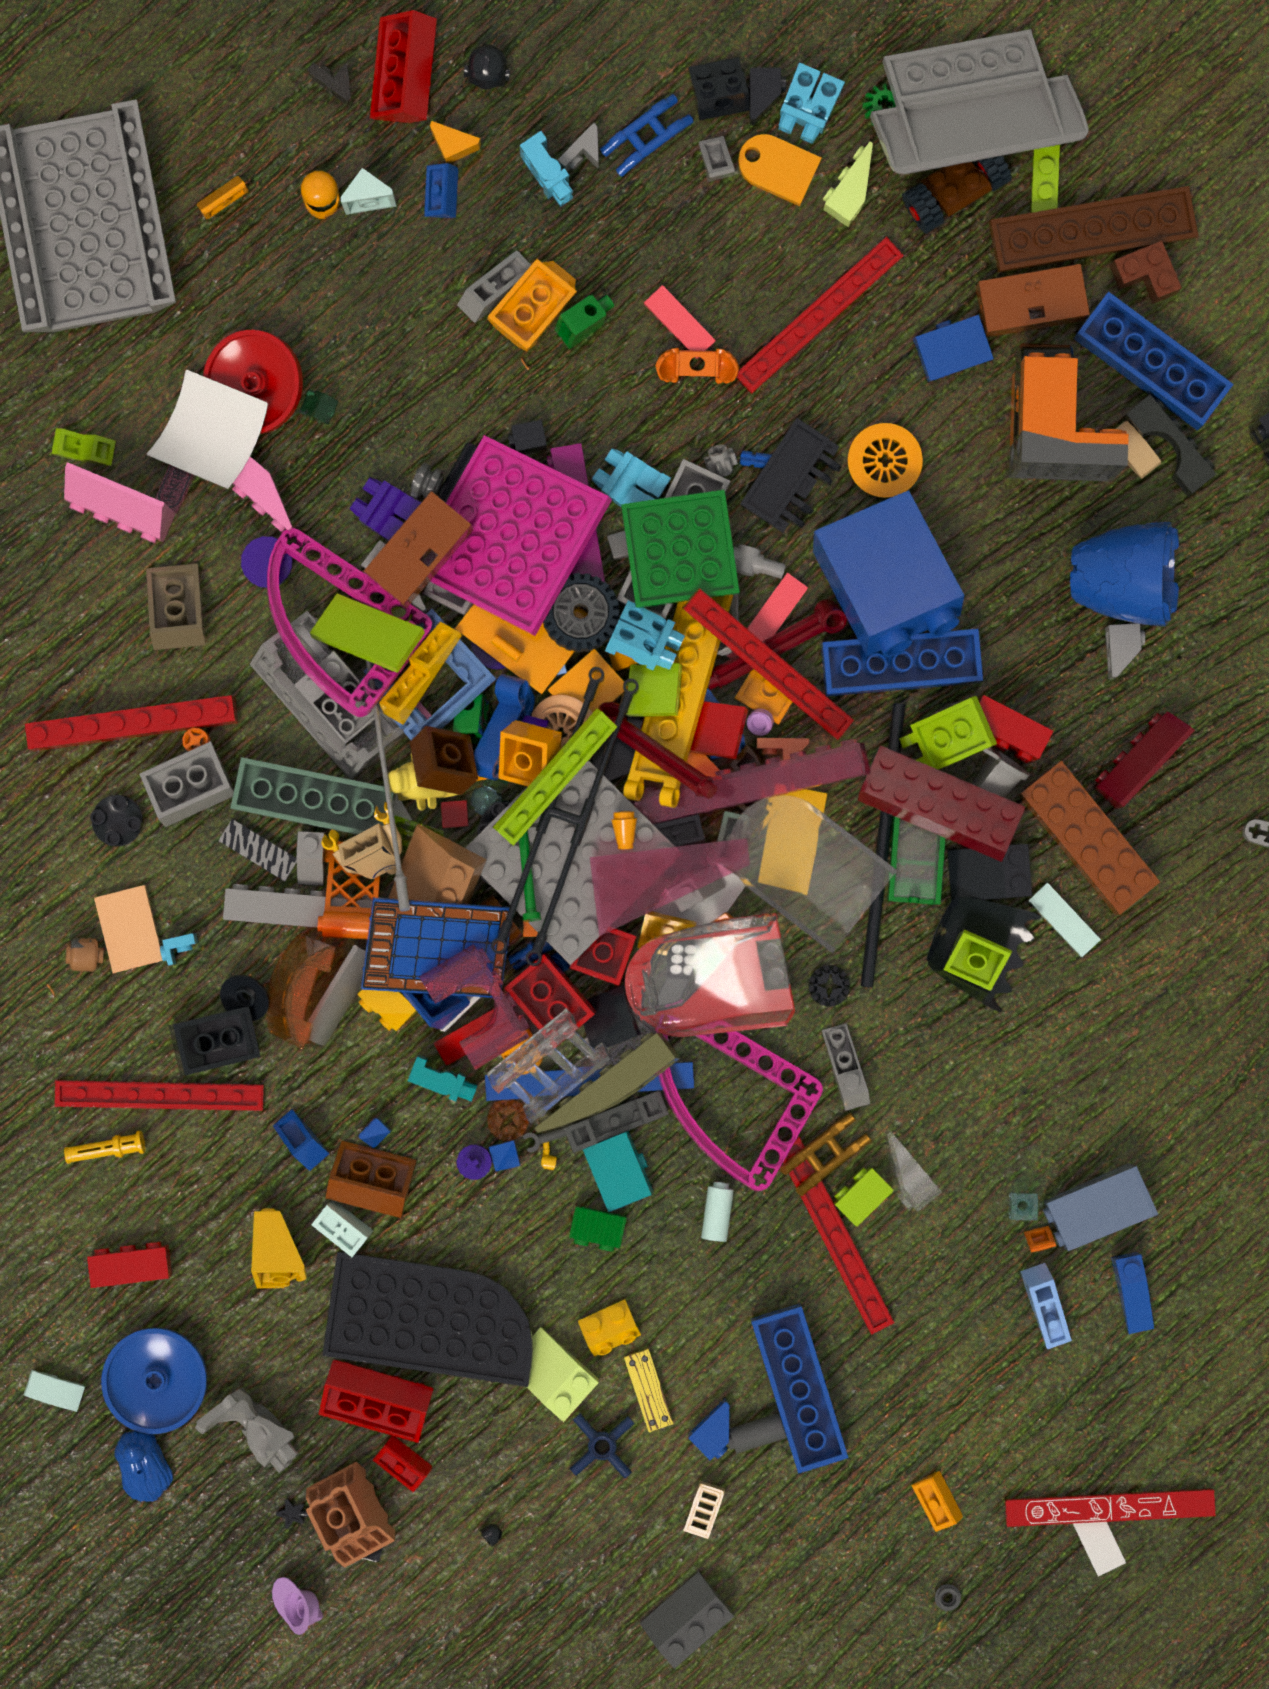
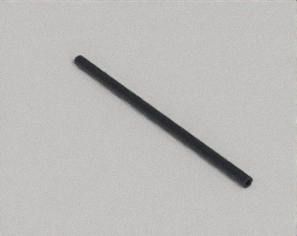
M893 703L888 749L900 753L901 743L899 739L902 738L906 705ZM880 811L860 986L872 988L874 985L893 815Z

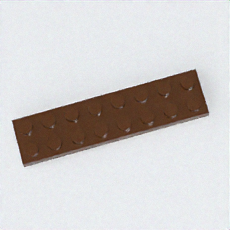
M1189 186L991 219L989 221L998 273L1144 248L1160 241L1163 244L1199 237Z

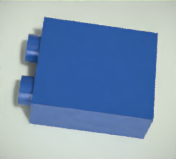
M909 490L814 531L813 553L866 656L880 650L884 657L897 655L912 644L910 637L929 630L931 636H940L951 631L959 624L958 616L961 615L964 593Z

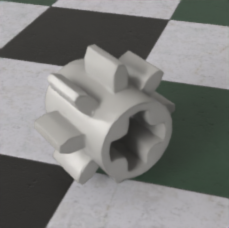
M725 445L713 446L708 451L709 456L704 457L708 471L721 477L731 474L733 472L732 465L738 464L733 449H727Z

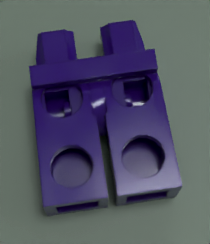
M370 477L363 490L373 496L372 500L367 504L356 498L350 510L359 518L360 523L389 541L404 524L394 516L396 515L403 521H406L422 502L415 500L385 480L382 483Z

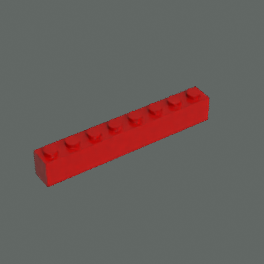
M229 695L26 723L25 731L28 750L42 751L186 731L191 728L201 729L237 724L239 722L235 697Z

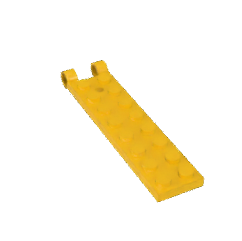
M733 595L712 598L729 613ZM679 602L673 617L675 622L673 629L685 635L678 651L665 646V649L677 654L673 663H680L682 665L678 716L645 717L642 731L687 762L721 641L682 609L686 602ZM635 751L628 779L624 786V796L629 800L640 801L644 793V779L661 782L664 784L659 796L660 805L675 808L680 798L679 787L681 782Z

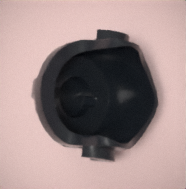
M486 44L475 48L470 53L469 64L464 65V77L468 78L469 84L472 83L481 89L487 90L499 86L505 87L506 81H510L511 72L510 69H507V57L499 48Z

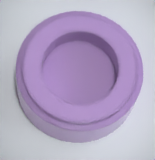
M761 708L753 710L747 718L749 731L758 736L768 734L774 724L772 714Z

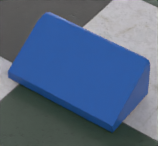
M449 163L427 165L425 217H456L458 168Z

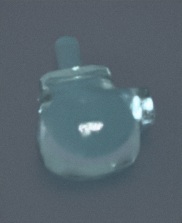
M480 785L473 790L470 804L475 808L476 813L483 815L494 803L509 801L502 800V794L496 790Z

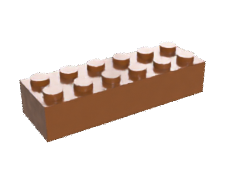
M1062 761L1057 762L1018 794L1023 803L1115 915H1121L1160 883L1159 879Z

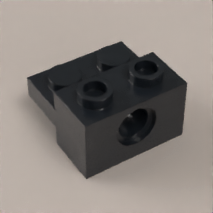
M739 57L688 67L699 121L750 111L748 88Z

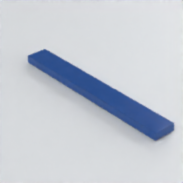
M692 1061L675 1062L670 1066L672 1078L677 1089L694 1088ZM605 1067L533 1071L525 1075H519L514 1072L485 1074L486 1101L575 1096L580 1093L579 1088L589 1080L594 1082L601 1077L599 1072ZM657 1076L638 1092L663 1090L659 1077Z

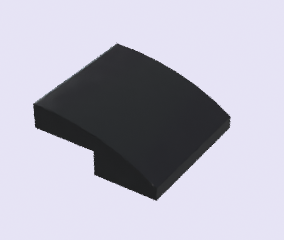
M625 984L587 999L597 1011L595 1015L583 1024L593 1053L641 1034L632 1013V1009L635 1007Z

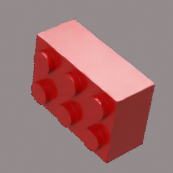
M985 695L978 699L997 743L993 746L994 748L1003 752L1010 750L1015 753L1014 758L1026 764L1028 761L1034 762L1041 757L1053 730Z
M548 953L542 955V962L539 966H529L504 987L554 1048L597 1013Z

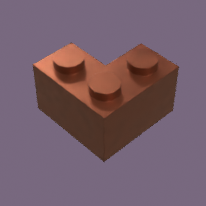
M1162 241L1120 257L1110 265L1119 290L1143 281L1153 304L1177 295L1182 289Z

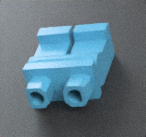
M799 63L780 110L779 130L791 134L795 123L802 125L804 130L800 138L813 144L819 133H823L835 104L842 93L845 82L823 73L812 98L811 95L820 78L821 71Z
M542 131L520 144V157L543 188L547 199L553 196L560 207L573 199V190L569 186V174L565 168L561 170L559 162L551 158L547 153V138Z
M612 448L605 461L615 467V470L610 476L599 468L591 481L601 489V493L609 496L614 503L621 507V504L659 499L671 478L650 467L629 452L624 454Z
M628 600L605 651L613 655L619 652L632 658L639 664L647 665L646 668L652 671L656 665L670 670L677 654L664 647L668 646L678 651L685 635L673 629L674 621L669 619L666 621L663 617L645 608H636L635 603Z

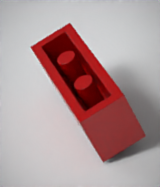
M161 1241L145 1243L146 1248L136 1249L135 1245L120 1246V1251L110 1252L109 1248L95 1249L94 1254L87 1257L90 1287L97 1288L169 1279L172 1277L169 1245L162 1246Z

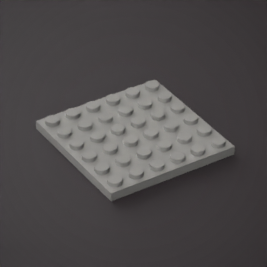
M589 760L560 792L555 805L556 808L580 815L585 799L589 797L598 771ZM604 775L594 799L595 805L584 836L575 852L546 933L548 935L546 941L570 965L682 855ZM527 787L466 847L471 852L487 859L481 876L510 905L522 875L519 840L514 846L511 845L493 826ZM634 811L637 823L633 849H618L611 819H614L613 812ZM540 816L528 829L530 850L537 833L536 828ZM553 817L549 821L546 833L542 836L532 864L536 911L541 912V920L528 923L537 932L541 931L572 844L570 841L576 827L574 824ZM524 889L516 911L521 916L526 913Z

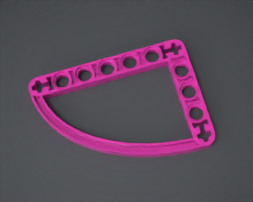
M292 528L290 531L287 529L283 531L275 543L267 570V595L274 623L284 644L303 671L330 698L354 716H367L407 665L412 654L430 634L432 628L430 617L411 604L406 609L365 573L296 528ZM288 539H297L296 544H287ZM310 550H316L321 556L318 560L312 561L306 557V553ZM286 553L360 603L392 616L394 615L391 610L394 607H402L406 614L403 617L397 618L408 621L412 614V621L409 620V623L419 625L422 622L425 624V634L398 673L374 664L354 692L350 694L314 661L294 633L282 604L279 590V573ZM332 564H337L341 567L342 571L337 575H332L328 572L327 568ZM353 578H358L363 582V586L359 589H353L349 586L348 582ZM378 592L385 599L381 603H374L371 601L370 595ZM371 679H379L383 686L378 690H373L369 687L368 682ZM366 693L368 697L365 700V707L360 706L357 708L356 701L360 702Z
M680 999L675 1003L665 1005L664 1008L670 1007V1005L681 1004L684 1000ZM661 1015L655 1034L662 1033L668 1041L669 1031L659 1028L664 1016ZM667 1015L670 1018L668 1025L671 1024L672 1020L675 1022L680 1020L674 1016ZM723 1023L690 1032L793 1094L751 1170L747 1171L727 1156L698 1126L679 1096L670 1067L658 1076L665 1097L676 1118L700 1149L732 1177L754 1191H763L772 1183L823 1091L822 1084L815 1077ZM718 1029L724 1030L728 1035V1039L724 1044H719L714 1040V1032ZM739 1043L749 1045L750 1053L748 1056L741 1057L737 1054L736 1047ZM762 1056L770 1057L773 1064L771 1069H761L758 1064L759 1058ZM784 1069H790L794 1072L795 1079L792 1083L787 1084L782 1081L781 1072ZM800 1075L804 1077L801 1083L807 1086L811 1083L815 1085L814 1090L817 1091L816 1094L812 1093L807 1096V1090L804 1087L798 1086V1090L794 1088L800 1080ZM798 1104L803 1107L804 1116L801 1119L792 1117L790 1110L793 1105ZM781 1127H787L792 1132V1137L787 1142L781 1141L778 1137V1130ZM773 1149L778 1152L779 1160L776 1164H769L766 1161L765 1153L767 1150ZM759 1163L766 1168L773 1169L772 1173L769 1171L765 1172L763 1180L766 1181L765 1184L761 1183L758 1186L754 1184L756 1180L753 1178V1175H759L763 1169L758 1167Z

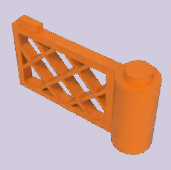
M325 849L324 862H329L326 899L323 916H318L317 930L322 932L323 937L367 939L371 908H361L356 902L364 895H367L371 900H373V897L379 898L381 875L365 887L358 880L362 875L347 873L333 856L334 851ZM343 870L350 879L339 886L333 877ZM354 882L362 891L351 898L344 889ZM339 893L348 901L341 907L331 906V899Z

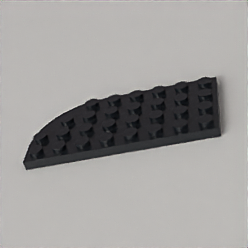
M337 1252L322 1356L529 1387L534 1351L531 1327L520 1303L503 1285L486 1275L463 1269L356 1253L351 1257L346 1252Z

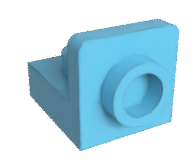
M192 933L162 940L163 946H160L162 960L167 961L168 966L176 964L173 949L177 948V953L193 950L192 944L198 943L197 934Z

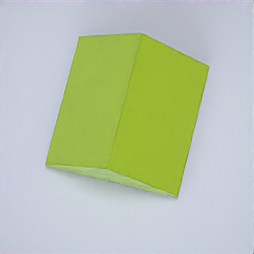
M963 930L958 934L943 970L991 991L1012 950L967 930Z

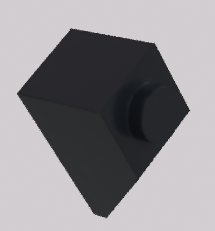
M750 68L749 126H755L780 101L781 92H786V76H781V68Z

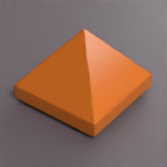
M1049 1226L1024 1232L1031 1252L1044 1251L1056 1246Z

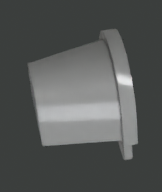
M989 747L983 751L990 756L972 784L1004 798L1021 779L1026 780L1030 774L1003 752Z

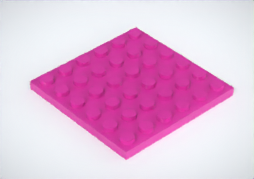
M484 435L446 502L447 505L467 520L474 530L430 582L536 636L612 499ZM431 551L422 562L429 567L437 555Z

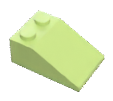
M540 1327L533 1335V1362L530 1384L527 1388L564 1422L599 1383V1378Z

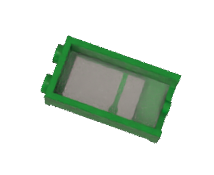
M893 816L886 901L929 905L941 904L945 850L944 837Z

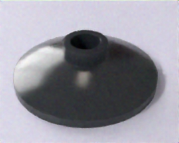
M234 975L226 979L221 986L220 999L227 1011L249 1006L252 1021L261 1019L268 1011L270 1005L269 995L264 986L256 979L246 975Z

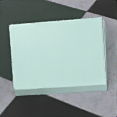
M363 168L341 196V203L346 215L397 207L392 189Z

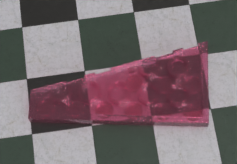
M747 838L589 857L599 936L750 865Z

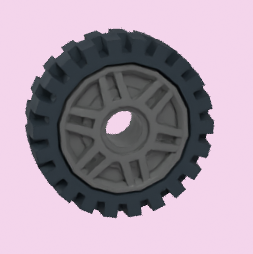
M574 573V575L568 577L543 621L544 628L549 637L558 646H562L566 650L576 652L592 651L595 648L601 647L612 636L619 620L618 600L614 591L610 589L606 582L601 581V578L593 577L587 573ZM577 607H583L587 610L588 615L583 619H579L574 616L573 611Z

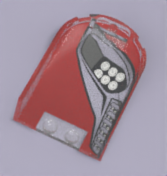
M776 913L727 919L655 937L645 943L635 953L627 967L625 989L630 1006L641 1021L645 1020L649 1025L656 1028L655 1031L665 1035L687 1037L787 1026L795 1013Z

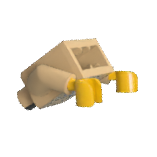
M384 802L386 813H381L377 806L374 812L376 820L383 822L384 825L378 823L339 845L337 842L340 836L336 830H330L329 838L324 834L321 842L323 848L334 851L333 856L347 873L360 874L369 879H374L386 872L390 875L396 873L387 802ZM396 827L399 854H401L402 838Z

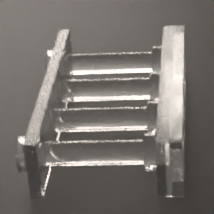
M567 1008L487 1073L491 1087L498 1094L503 1089L509 1088L525 1103L523 1108L530 1123L544 1116L547 1110L595 1071L603 1068L611 1059L603 1042L592 1048L576 1032L578 1029L573 1014ZM565 1039H569L585 1054L574 1065L555 1048ZM545 1055L551 1057L565 1071L555 1081L535 1064ZM528 1071L545 1087L535 1097L516 1081L524 1072Z

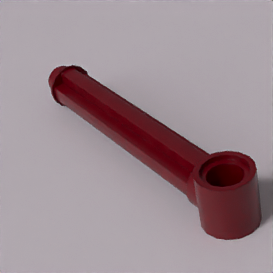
M822 600L816 604L812 615L764 640L763 643L777 655H781L821 632L837 633L841 631L846 625V615L833 600ZM735 656L713 668L708 689L712 690L717 686L722 689L726 684L754 669L739 656Z
M604 702L599 705L598 709L615 724L620 704ZM624 716L617 735L620 740L690 788L697 797L704 796L707 799H711L716 794L718 787L712 783V777L705 776L627 721V718Z

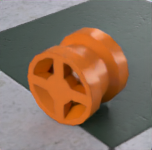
M191 728L184 733L182 741L184 748L187 751H191L210 742L211 739L204 730Z

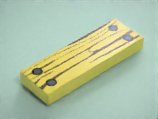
M649 1348L624 1356L648 1432L672 1425L673 1420Z

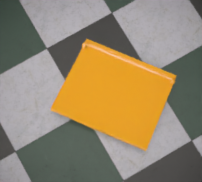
M475 605L469 609L455 628L519 678L527 680L529 685L540 694L544 693L575 652L558 646L549 637L543 623L536 636H533ZM577 607L574 609L573 614L576 618L583 619L588 615V612L581 607Z

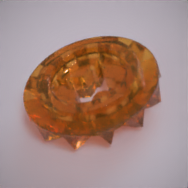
M512 1099L500 1100L489 1110L487 1116L488 1128L495 1137L503 1141L519 1138L528 1127V1113L525 1107L518 1101ZM515 1111L516 1113L512 1120L517 1128L507 1125L500 1129L503 1119L498 1113L509 1115Z

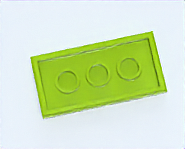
M340 594L335 595L310 631L311 638L396 673L402 668L425 634L422 627Z

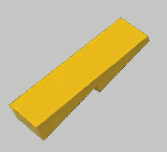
M439 622L409 658L411 665L379 702L383 714L404 725L462 635L459 631Z

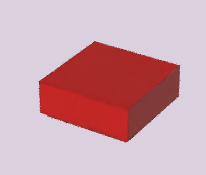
M467 800L441 802L442 828L469 827Z

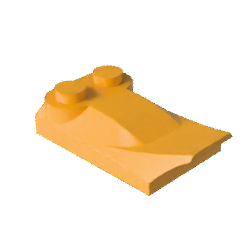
M536 259L489 314L487 320L517 347L528 352L530 348L536 345L540 336L577 293L575 289L576 279L554 261L541 262Z

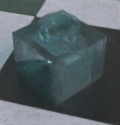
M1009 1192V1219L1037 1221L1038 1194ZM1020 1201H1025L1027 1204L1024 1210L1018 1209Z

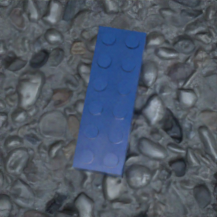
M1109 291L1073 338L1148 395H1151L1153 398L1157 397L1167 409L1197 431L1204 425L1233 386V383Z
M979 630L949 631L940 636H931L930 633L917 634L910 637L912 644L906 650L891 657H884L881 650L866 656L858 639L822 642L821 654L825 696L981 683L983 681Z
M799 1303L751 1318L798 1474L847 1459V1451L801 1304Z

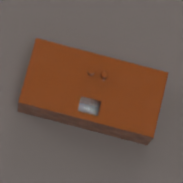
M1081 264L979 281L975 287L981 323L986 338L1086 321L1090 315Z
M431 491L365 568L364 572L407 609L474 529L467 520Z

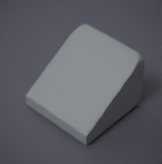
M625 531L608 535L607 538L614 561L628 557Z

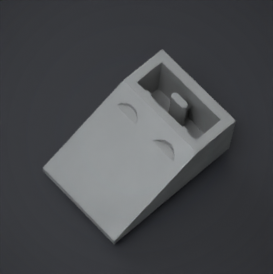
M335 649L317 663L335 682L350 694L361 683L358 676ZM306 673L294 683L295 687L345 744L374 720L373 709L367 716H354L322 691ZM366 693L360 702L356 701L357 708L360 706L365 707V700L368 697ZM378 702V710L380 715L381 713H383V711Z

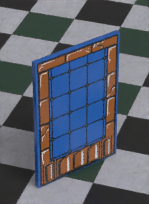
M373 897L364 966L362 968V990L500 998L507 951L504 954L498 955L491 949V943L497 938L510 907L409 900L410 910L400 911L398 899ZM503 942L495 944V950L501 951L504 948Z

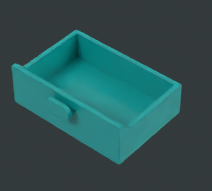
M629 1130L583 1149L608 1212L654 1193L644 1169L648 1167L643 1152L638 1154Z

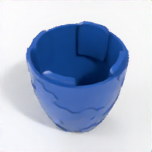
M1171 522L1136 524L1112 529L1076 544L1072 549L1071 564L1073 565V571L1070 573L1071 597L1080 605L1111 618L1144 625H1168L1171 620V613L1177 610L1179 596L1178 583L1174 582V550L1179 547L1178 529L1172 528Z

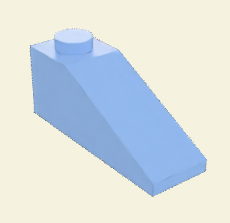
M1043 1263L1020 1271L1046 1348L1050 1349L1072 1341L1054 1279L1046 1264Z

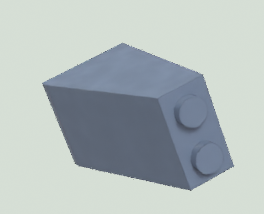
M1130 1163L1043 1201L1046 1208L1042 1209L1048 1223L1053 1222L1057 1230L1053 1235L1058 1246H1064L1067 1251L1158 1215L1137 1166Z

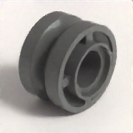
M423 463L414 476L411 485V496L418 499L423 495L425 499L431 491L437 495L444 479V470L436 468L434 471H431V466Z

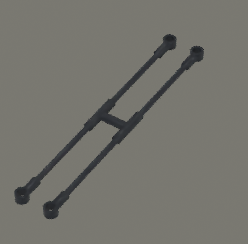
M593 667L589 671L590 680L583 697L585 700L572 736L582 726L590 702H593L599 684L605 679L604 672L599 667ZM600 672L601 677L595 680L592 678V674ZM630 678L623 683L624 693L615 721L617 728L610 735L589 797L585 799L580 815L556 808L555 805L559 794L541 814L536 828L537 833L506 920H503L497 938L491 943V949L494 953L501 955L507 951L508 945L506 942L513 925L512 919L542 836L546 833L549 821L553 817L574 824L576 827L570 841L572 843L541 931L537 933L532 950L526 955V961L530 966L536 967L541 964V953L548 936L546 933L577 847L580 846L595 805L594 799L624 715L628 713L633 696L639 691V685L635 679ZM629 683L636 685L633 691H628L626 687ZM497 942L504 943V948L501 951L495 950ZM532 954L539 956V960L536 963H531L529 960Z

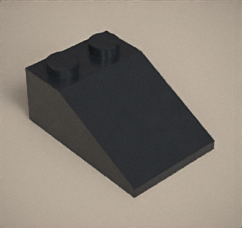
M1028 844L1009 845L1002 862L972 849L947 851L951 900L956 897L989 900L1032 896Z
M249 1006L168 1025L180 1076L261 1057Z

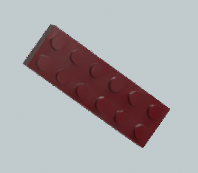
M881 745L857 800L1002 862L1025 810V806Z

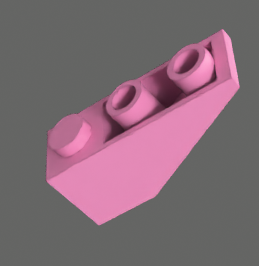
M249 457L244 468L232 483L235 485L232 490L242 499L246 496L254 502L251 506L262 516L265 513L273 518L271 524L279 531L283 532L285 529L290 531L293 526L273 477L254 459Z

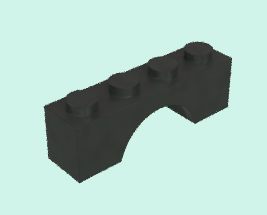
M1149 395L1122 419L1124 421L1128 420L1142 437L1158 436L1170 443L1177 458V465L1172 479L1189 497L1216 475L1214 472L1215 467L1207 457L1203 458L1197 451L1198 446L1194 440L1184 436L1180 431L1182 427L1179 422L1173 417L1169 418L1164 412L1165 406L1157 397L1153 398Z

